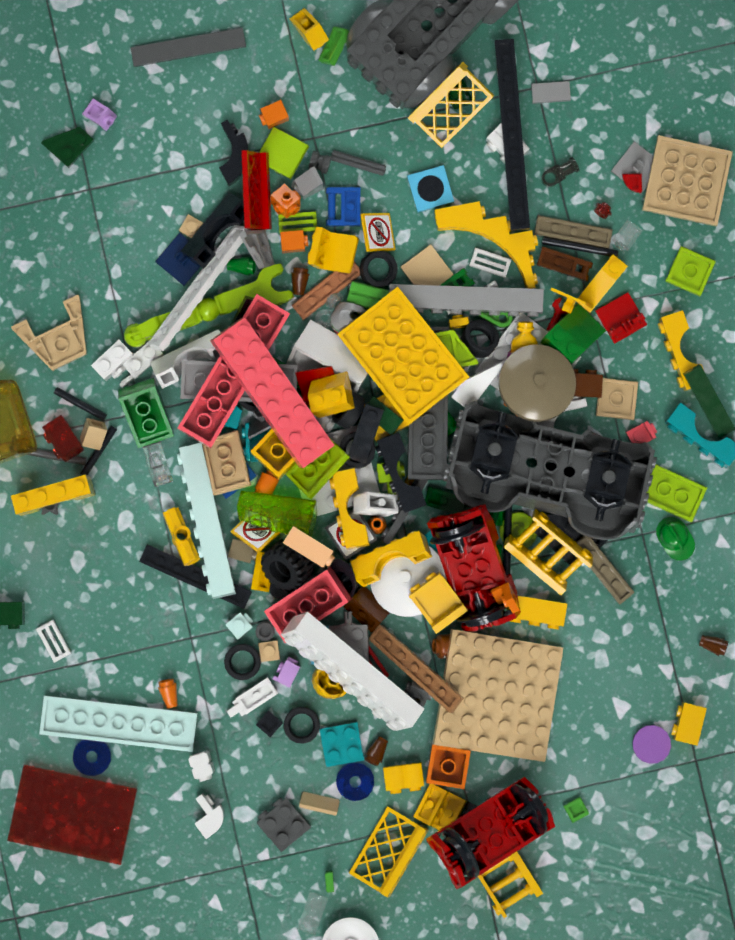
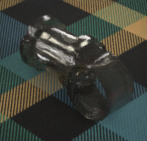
M570 157L568 161L561 165L557 164L547 169L541 176L542 184L546 187H554L557 183L565 180L566 176L574 172H580L579 166L575 159ZM552 173L555 176V182H546L545 175Z

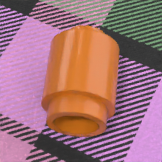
M268 470L266 473L262 472L255 485L256 490L254 494L268 500L269 496H272L279 479Z

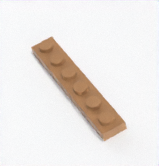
M380 624L368 639L449 713H453L464 699L384 625Z

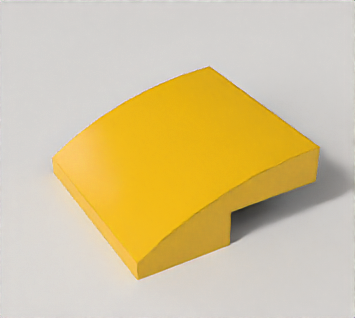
M429 784L413 817L440 830L459 818L467 801L435 784Z

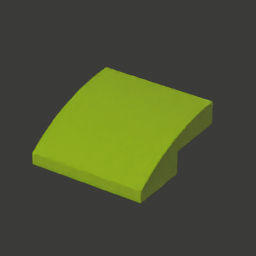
M273 127L259 153H269V168L288 179H292L309 146Z

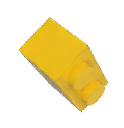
M685 702L678 705L676 710L677 724H673L671 730L673 739L698 746L707 708Z

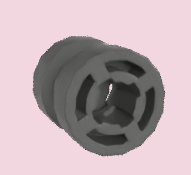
M313 151L308 169L315 166L316 170L327 174L332 156H323L319 152Z

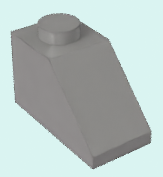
M315 166L294 180L296 185L293 188L302 196L303 200L324 189L323 182Z

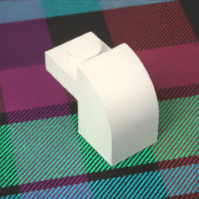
M202 793L196 800L206 815L195 822V825L204 838L207 839L221 827L224 820V810L221 804L214 808L212 805L215 803L209 795L205 796Z

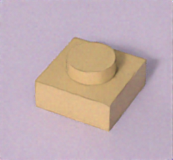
M188 214L179 232L192 238L203 222Z
M278 640L258 643L261 662L280 660Z

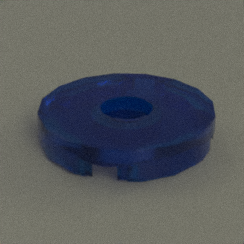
M82 740L74 749L73 762L80 773L87 776H96L103 773L109 767L111 751L105 742ZM90 751H94L97 754L95 762L87 760V754Z
M358 762L349 763L338 772L336 778L337 789L345 799L351 801L362 800L372 792L374 776L366 765ZM353 776H357L361 780V784L358 787L350 785V779Z

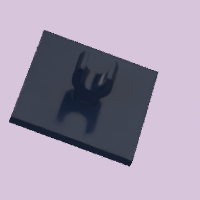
M179 233L155 262L185 286L200 269V266L193 263L181 252L189 240Z

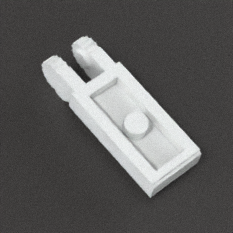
M147 342L122 367L115 371L112 377L114 379L118 378L127 370L131 375L121 381L120 386L123 388L151 366V361L162 357L164 354L161 350L153 349Z

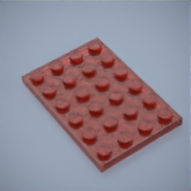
M24 765L7 841L121 865L138 788Z

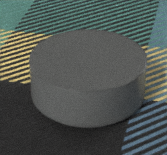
M262 622L256 627L255 633L261 641H269L273 638L275 629L271 623Z

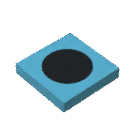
M444 165L407 175L417 213L454 203Z

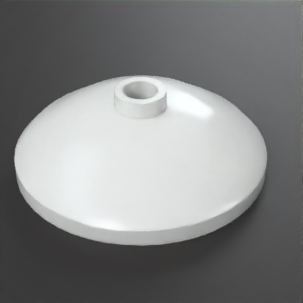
M348 917L331 924L322 940L379 939L375 930L367 922L358 918Z

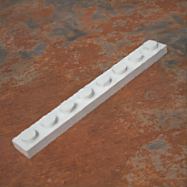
M239 225L233 226L216 249V255L200 271L148 342L153 349L164 351L170 345V341L175 334L180 331L186 319L191 316L194 308L202 301L203 296L213 286L218 275L223 272L226 264L234 257L240 245L244 243L239 233L247 231V228Z

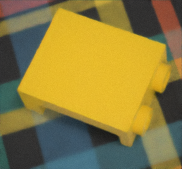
M440 571L429 574L423 584L417 583L409 589L411 593L408 594L436 634L468 611Z

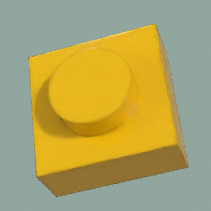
M463 315L452 316V320L448 322L449 328L453 330L466 327L469 324L468 317H463Z

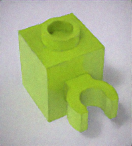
M398 461L397 472L402 480V477L405 476L404 465H400V461ZM384 463L377 464L379 484L387 483L388 494L395 495L396 492L392 493L389 482L392 481L390 474L386 475L382 467Z

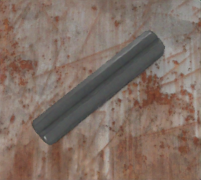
M333 150L331 155L332 161L383 176L386 171V166L343 152Z

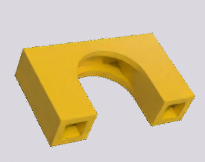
M82 475L11 495L15 514L24 516L38 512L41 508L56 503L95 496L91 477Z

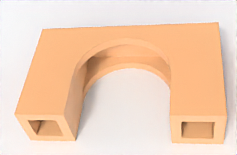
M294 526L283 542L323 569L326 566L330 567L335 559L333 550Z

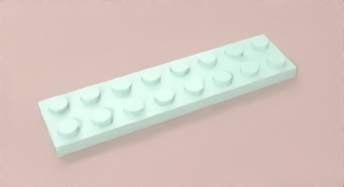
M44 696L39 734L193 752L198 713Z

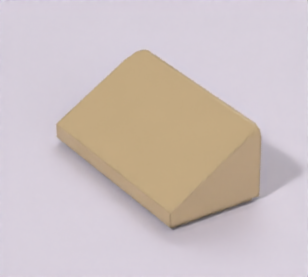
M303 792L299 806L300 808L336 816L340 801L326 796Z

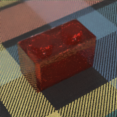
M62 415L42 427L45 431L43 436L48 444L52 443L55 447L52 451L58 460L62 458L66 463L85 450Z

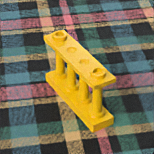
M535 509L532 515L534 522L518 538H514L510 534L505 539L504 548L558 594L562 595L567 589L566 579L583 563L590 568L593 564V557L589 550L583 549L553 524L544 512H539ZM539 527H542L549 533L532 550H528L523 545ZM556 539L563 546L547 562H543L537 555ZM570 551L577 559L561 574H557L552 570V567Z
M515 852L478 876L495 903L492 906L498 916L502 915L503 918L507 917L504 910L525 896L535 894L536 897H539L543 894L518 852ZM514 860L517 865L515 871L489 887L483 877L506 862ZM519 877L520 879L524 877L528 883L525 885V888L499 903L494 893Z

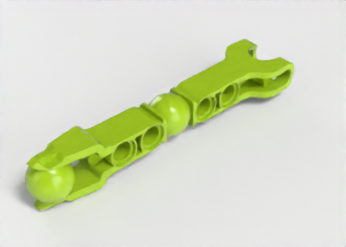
M276 264L261 270L256 281L214 296V299L209 297L203 298L194 308L191 316L181 326L180 331L200 324L202 320L207 322L213 321L219 314L222 316L237 311L245 296L254 298L258 294L276 306L291 301L294 298L291 291L278 292L271 286L272 279L283 273V265ZM170 312L155 316L141 324L134 323L127 326L124 331L125 342L131 347H141L146 341L151 340Z

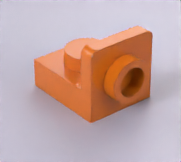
M509 583L491 590L498 605L503 603L505 607L510 608L512 613L520 611L516 595Z

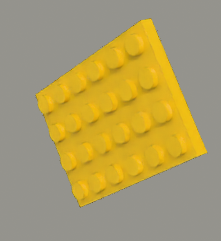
M398 286L337 334L408 425L412 424L470 378Z

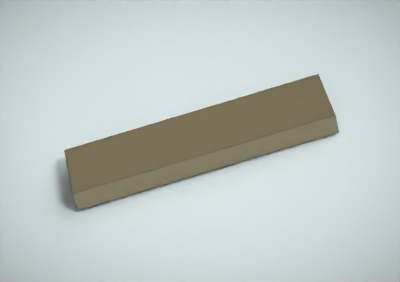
M538 215L534 235L609 249L613 230Z
M583 535L576 541L583 549L586 548L591 552L593 564L590 569L619 605L635 593L590 537Z

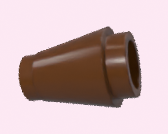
M293 267V272H291L293 295H304L310 275L307 268Z
M702 635L699 646L717 656H724L729 641H726L725 638Z
M378 736L365 753L366 757L364 760L378 767L379 763H382L388 741Z

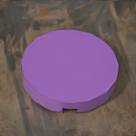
M649 725L640 728L636 732L632 746L635 755L641 761L649 764L659 763L668 756L671 749V739L668 733L661 727Z

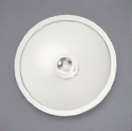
M429 546L432 557L420 563L414 564L408 558L398 557L390 560L384 566L381 580L372 583L371 589L375 599L385 610L402 617L422 615L412 599L409 598L408 594L411 593L409 589L417 583L423 584L426 581L425 578L432 572L438 573L440 571L447 581L439 554Z

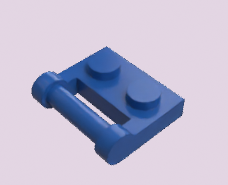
M360 187L326 188V194H328V220H326V226H360ZM336 194H341V220H336Z

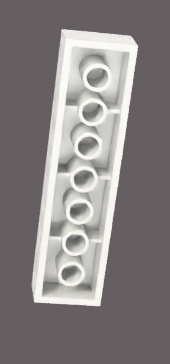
M309 612L294 616L281 633V636L285 638L284 641L288 645L296 647L300 655L313 661L317 669L325 671L333 682L342 685L346 693L353 694L362 706L371 709L375 717L382 718L390 729L398 731L413 727L424 711L421 705Z

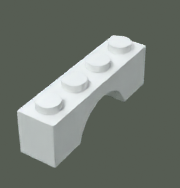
M219 329L150 362L162 389L180 381L182 360L217 362L220 354L210 340L220 334Z

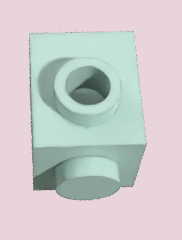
M240 612L226 626L237 639H240L253 628L251 625L253 620L247 613L243 615Z

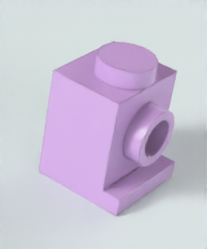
M288 657L285 663L281 662L276 671L279 673V676L274 675L273 680L290 688L300 669V666L297 665L298 661Z

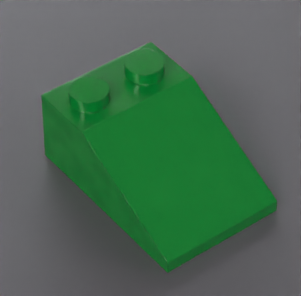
M578 304L571 314L568 313L544 336L540 343L562 353L572 365L606 330Z
M154 378L118 390L119 402L138 448L174 436Z

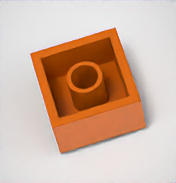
M432 744L426 783L465 789L471 750Z

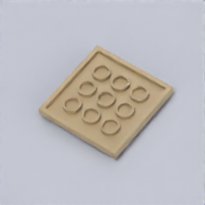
M658 135L642 211L716 227L718 225L733 151Z

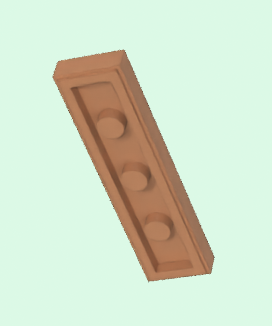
M354 262L352 271L349 274L333 272L292 304V307L304 321L351 284L352 281L356 280L360 276L359 267Z

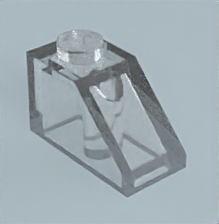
M161 441L144 446L143 450L154 486L157 487L173 482Z

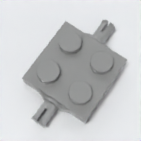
M344 612L345 623L329 626V630L369 662L368 625L352 623V612Z

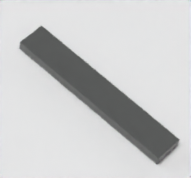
M242 27L130 48L134 67L246 48Z

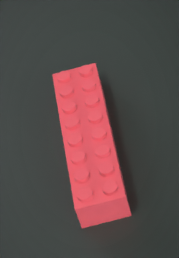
M256 294L243 318H246L269 351L290 313ZM221 356L218 358L177 428L210 449L245 392Z
M245 317L239 319L210 340L299 468L306 467L334 446L331 439Z

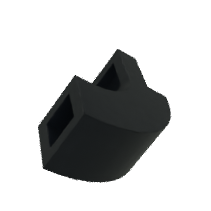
M226 120L221 123V126L232 145V154L227 163L219 167L230 187L243 175L242 151H249L244 133L236 136L239 132L234 123L230 124Z

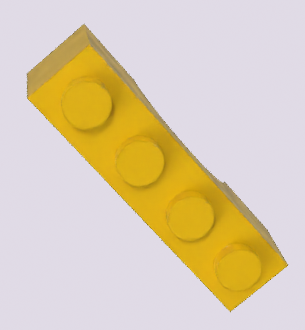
M682 310L661 317L658 328L660 333L665 335L666 341H664L667 352H671L673 359H670L673 370L678 372V385L684 391H687L691 388L683 373L698 364L688 361L680 349L681 338L689 329Z
M353 468L337 471L333 478H330L331 490L335 489L336 492L333 502L334 507L339 508L340 515L336 516L338 527H342L343 534L340 535L341 544L346 546L347 550L370 546L366 525L352 520L347 510L350 497L359 490L356 470Z
M413 531L406 537L392 540L388 545L377 547L370 553L357 556L350 563L356 581L365 587L381 580L384 566L394 558L405 557L414 564L431 558L432 554L426 537L420 531Z

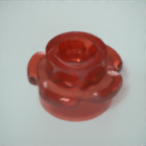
M607 203L596 204L594 212L599 217L607 219L608 216L612 215L611 207Z

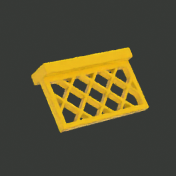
M464 62L408 117L412 123L416 122L441 148L494 97L467 69L468 66ZM465 76L472 81V87H462V79ZM451 90L459 91V100H449V92ZM462 91H472V101L462 100ZM475 91H482L487 98L484 101H476ZM438 103L446 104V113H436V105ZM449 104H459V113H449ZM462 104H472L473 112L471 114H463ZM425 116H433V126H427L421 120ZM436 116L446 117L447 126H437ZM450 117H460V125L450 126ZM437 130H447V138L444 141L437 136Z
M388 806L349 874L377 890L385 897H390L429 830ZM389 812L396 816L398 824L387 826L386 817ZM409 823L415 827L411 835L404 836L401 825ZM399 826L401 837L391 840L388 829ZM386 830L388 841L378 843L376 834L378 831ZM402 840L403 850L394 853L392 842ZM389 843L391 854L381 857L378 845ZM376 846L378 858L368 860L366 854L368 848ZM392 856L393 867L384 870L382 859ZM379 860L382 871L371 873L369 862ZM366 863L368 874L363 876L357 874L355 871L358 865ZM383 874L384 882L381 887L374 884L372 875Z

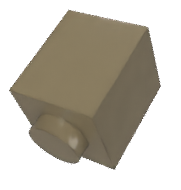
M232 540L228 554L229 558L250 564L252 560H256L257 552L243 541Z

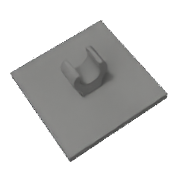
M634 141L611 172L622 181V174H642L643 192L647 187L653 155Z

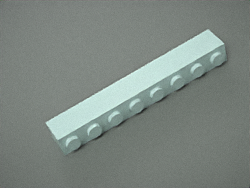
M202 443L180 447L177 459L179 465L183 464L184 472H181L183 484L187 483L188 490L185 491L187 502L191 501L192 509H189L190 517L196 523V528H193L196 539L200 540L201 546L197 548L199 557L204 558L205 565H202L204 577L208 576L209 583L206 584L207 593L212 595L213 599L236 594Z

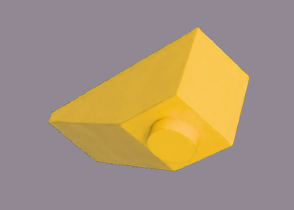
M613 254L578 297V299L594 307L590 308L579 302L577 303L591 313L628 266Z

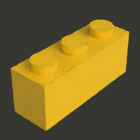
M518 596L521 613L516 619L509 622L521 623V620L529 621L528 625L540 627V623L548 624L547 628L559 630V626L564 627L567 610L566 603Z

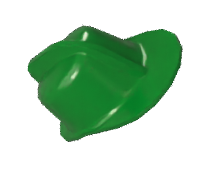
M675 517L665 518L658 524L656 535L666 553L674 560L683 561L688 559L695 550V542L686 525Z

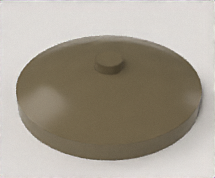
M528 345L513 352L504 362L500 370L498 386L501 398L510 411L525 420L542 422L559 416L567 409L575 395L576 377L570 362L562 353L545 345Z

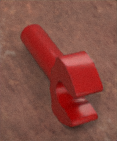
M561 297L552 304L555 313L546 329L547 331H550L559 322L562 315L568 314V312L559 308Z

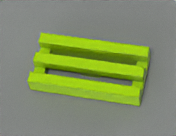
M316 211L296 213L287 218L313 217V219L285 222L282 219L286 218L282 214H278L279 232L297 230L314 232L317 227ZM313 224L314 226L305 228L283 229V226Z

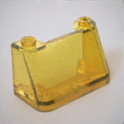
M0 380L1 464L37 450V443L20 389L14 380Z

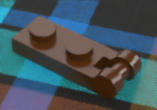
M542 247L536 266L588 282L589 269H592L593 263ZM577 265L582 266L581 272L575 271Z

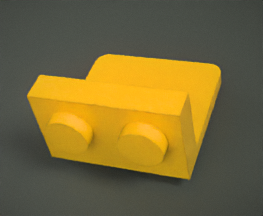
M316 227L312 235V246L308 253L307 264L317 269L351 273L359 241L358 237L334 233L323 227Z

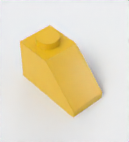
M305 8L289 18L313 51L329 41L320 23Z

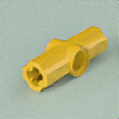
M179 507L163 512V517L172 536V543L176 546L183 565L195 564L200 558L192 541L191 532L186 527ZM177 534H184L186 539H179Z

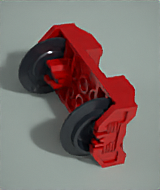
M483 504L466 511L431 518L427 522L433 536L430 539V543L436 545L448 584L468 610L456 619L457 622L462 623V630L477 631L480 627L484 629V627H492L493 625L498 626L516 619L521 610L512 613L510 609L504 611L507 607L503 603L498 605L491 593L492 589L509 583L516 595L519 606L517 590L512 575H506L495 543L499 536L486 505ZM482 515L483 523L474 521L475 517Z
M525 777L502 789L479 806L426 838L430 847L438 854L446 867L451 882L456 889L462 888L555 827L549 808L545 809L546 804H543V801L540 800L542 798L541 795L537 796L538 790ZM441 834H442L443 837H444L443 841H442L441 838H440V835H441Z

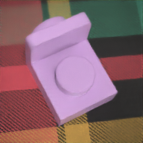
M92 99L83 112L86 118L98 124L105 131L109 129L117 117L113 111L95 99Z

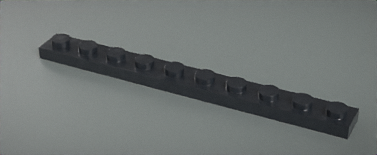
M514 39L495 40L510 230L530 229Z

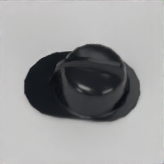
M335 559L330 567H332L352 598L355 590L359 587L352 566L341 559Z

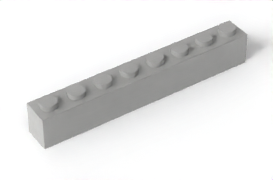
M390 284L389 288L390 293L398 286L418 313H423V310H431L432 314H443V311H450V314L456 315L462 314V311H470V315H481V312H489L490 316H500V313H508V316H519V313H527V317H539V314L543 313L544 289Z

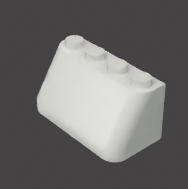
M312 320L309 321L287 360V365H298V371L329 366L333 367L335 374L347 371L351 390L355 393H358L368 375L337 333L326 329L321 324Z

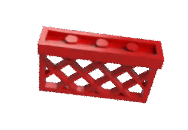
M243 150L242 174L245 228L251 230L272 229L269 153Z

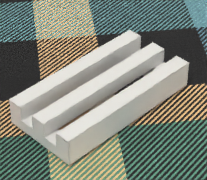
M475 247L469 266L506 278L512 259ZM477 253L506 262V266L477 257ZM475 260H476V261H479V262H482V263H485V264H488V265H491V266H494V267L503 269L504 272H500V271H497V270H494V269H491V268H488V267H485V266L476 264V263H474V262H475Z
M54 620L36 629L54 663L72 654ZM49 626H52V627H53V629H54V631H55V633H56L58 639L60 640V642H61V644H62V646H63V648H64V650H65V653H63V652L61 651V649H60V647H59V645H58L56 639L54 638V636H53V634H52V632H51ZM43 629H45L47 634L49 635L59 656H55L51 646L49 645L42 631Z

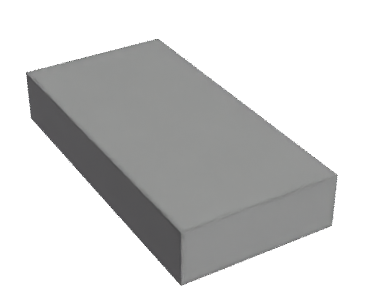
M569 81L531 84L532 104L571 101Z

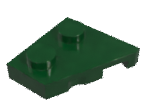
M77 127L43 140L41 144L65 166L70 168L94 142V139L81 127Z

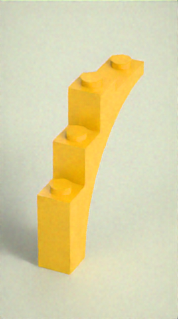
M480 201L434 210L437 231H468L494 242L516 264L523 277L525 288L535 289L538 280L536 273H532L531 266H534L533 255H529V252L535 251V246H538L537 236L533 235L532 230L509 234L511 232L510 220H507L506 216L483 220V217H486L484 206L480 205Z

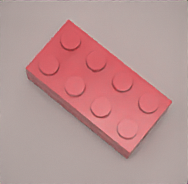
M330 567L264 612L284 641L285 638L281 636V633L294 616L309 612L320 621L348 603L352 598L332 567Z

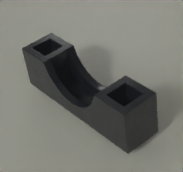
M229 192L183 247L181 252L193 263L204 269L216 255L214 246L218 236L225 229L233 225H241L244 221V201Z
M396 433L378 440V445L375 448L378 456H383L385 463L382 464L385 474H390L392 481L389 482L392 493L396 492L399 499L396 500L399 511L403 510L406 514L426 506L427 504L420 487L406 484L398 475V460L406 452L400 434Z

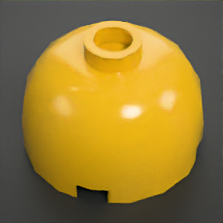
M317 668L314 670L312 684L318 695L323 698L335 699L346 694L343 686L333 682L325 671Z

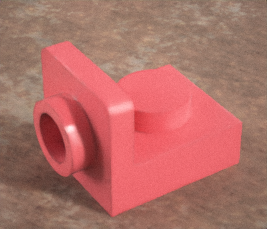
M646 421L627 431L626 435L631 443H647L657 438L655 435L657 430L653 423L649 424Z

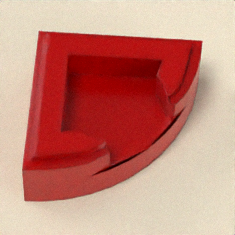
M622 174L623 182L629 190L635 193H642V174Z

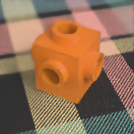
M285 183L271 194V204L274 210L279 215L282 214L286 219L291 215H295L300 210V195L297 191L291 190Z

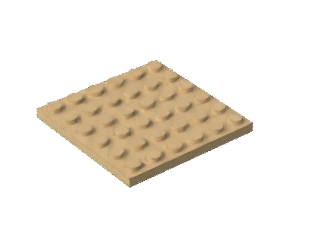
M451 629L443 679L464 699L453 713H449L439 704L432 744L545 762L563 648Z

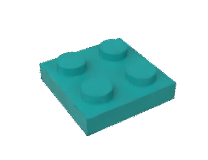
M357 722L320 729L326 767L364 760Z

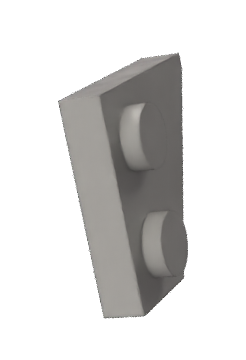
M247 230L239 233L259 269L275 265L265 230Z

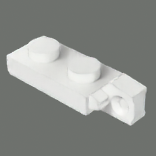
M267 677L235 698L236 700L232 702L234 707L226 712L230 718L237 713L243 716L277 695L278 692Z

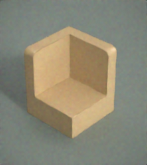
M87 418L80 436L81 445L100 450L107 433L105 422Z

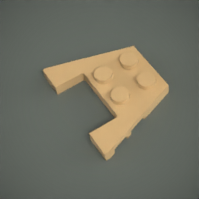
M79 295L63 301L70 316V321L35 337L27 320L11 326V329L52 371L87 355Z

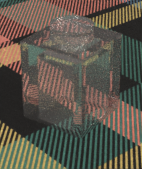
M627 219L612 241L615 242L614 245L621 251H629L643 230Z

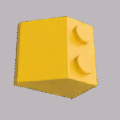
M347 371L311 381L308 399L313 415L323 418L355 408Z

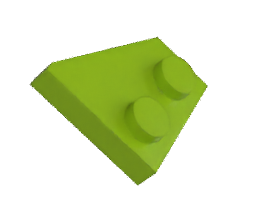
M454 330L435 333L462 368L478 365V360L472 355Z

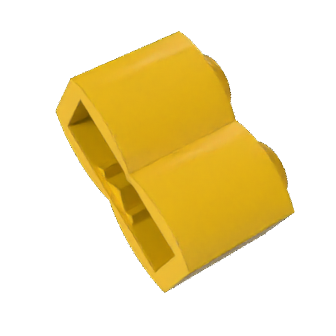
M421 762L383 767L386 791H390V794L402 793V789L409 788L410 792L419 791L424 786Z

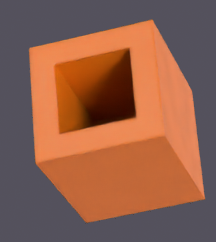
M281 100L261 108V115H258L262 125H267L268 130L289 121V116Z
M303 230L280 232L282 254L305 252V246H309L308 235H304Z

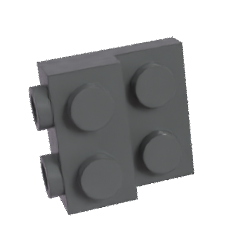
M287 797L284 800L279 798L272 804L274 808L269 812L267 810L262 812L258 816L259 821H257L258 826L281 852L311 828Z

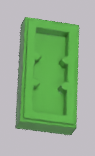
M333 27L329 41L326 42L318 61L335 66L349 33L347 29Z

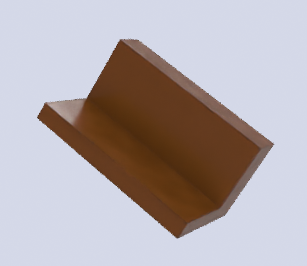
M363 586L344 606L348 612H352V615L362 625H368V630L371 633L390 614L377 602L373 593Z

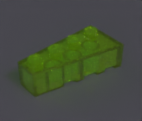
M241 490L237 503L239 520L258 527L264 526L270 528L272 532H281L287 535L294 526L312 537L318 515L316 500Z

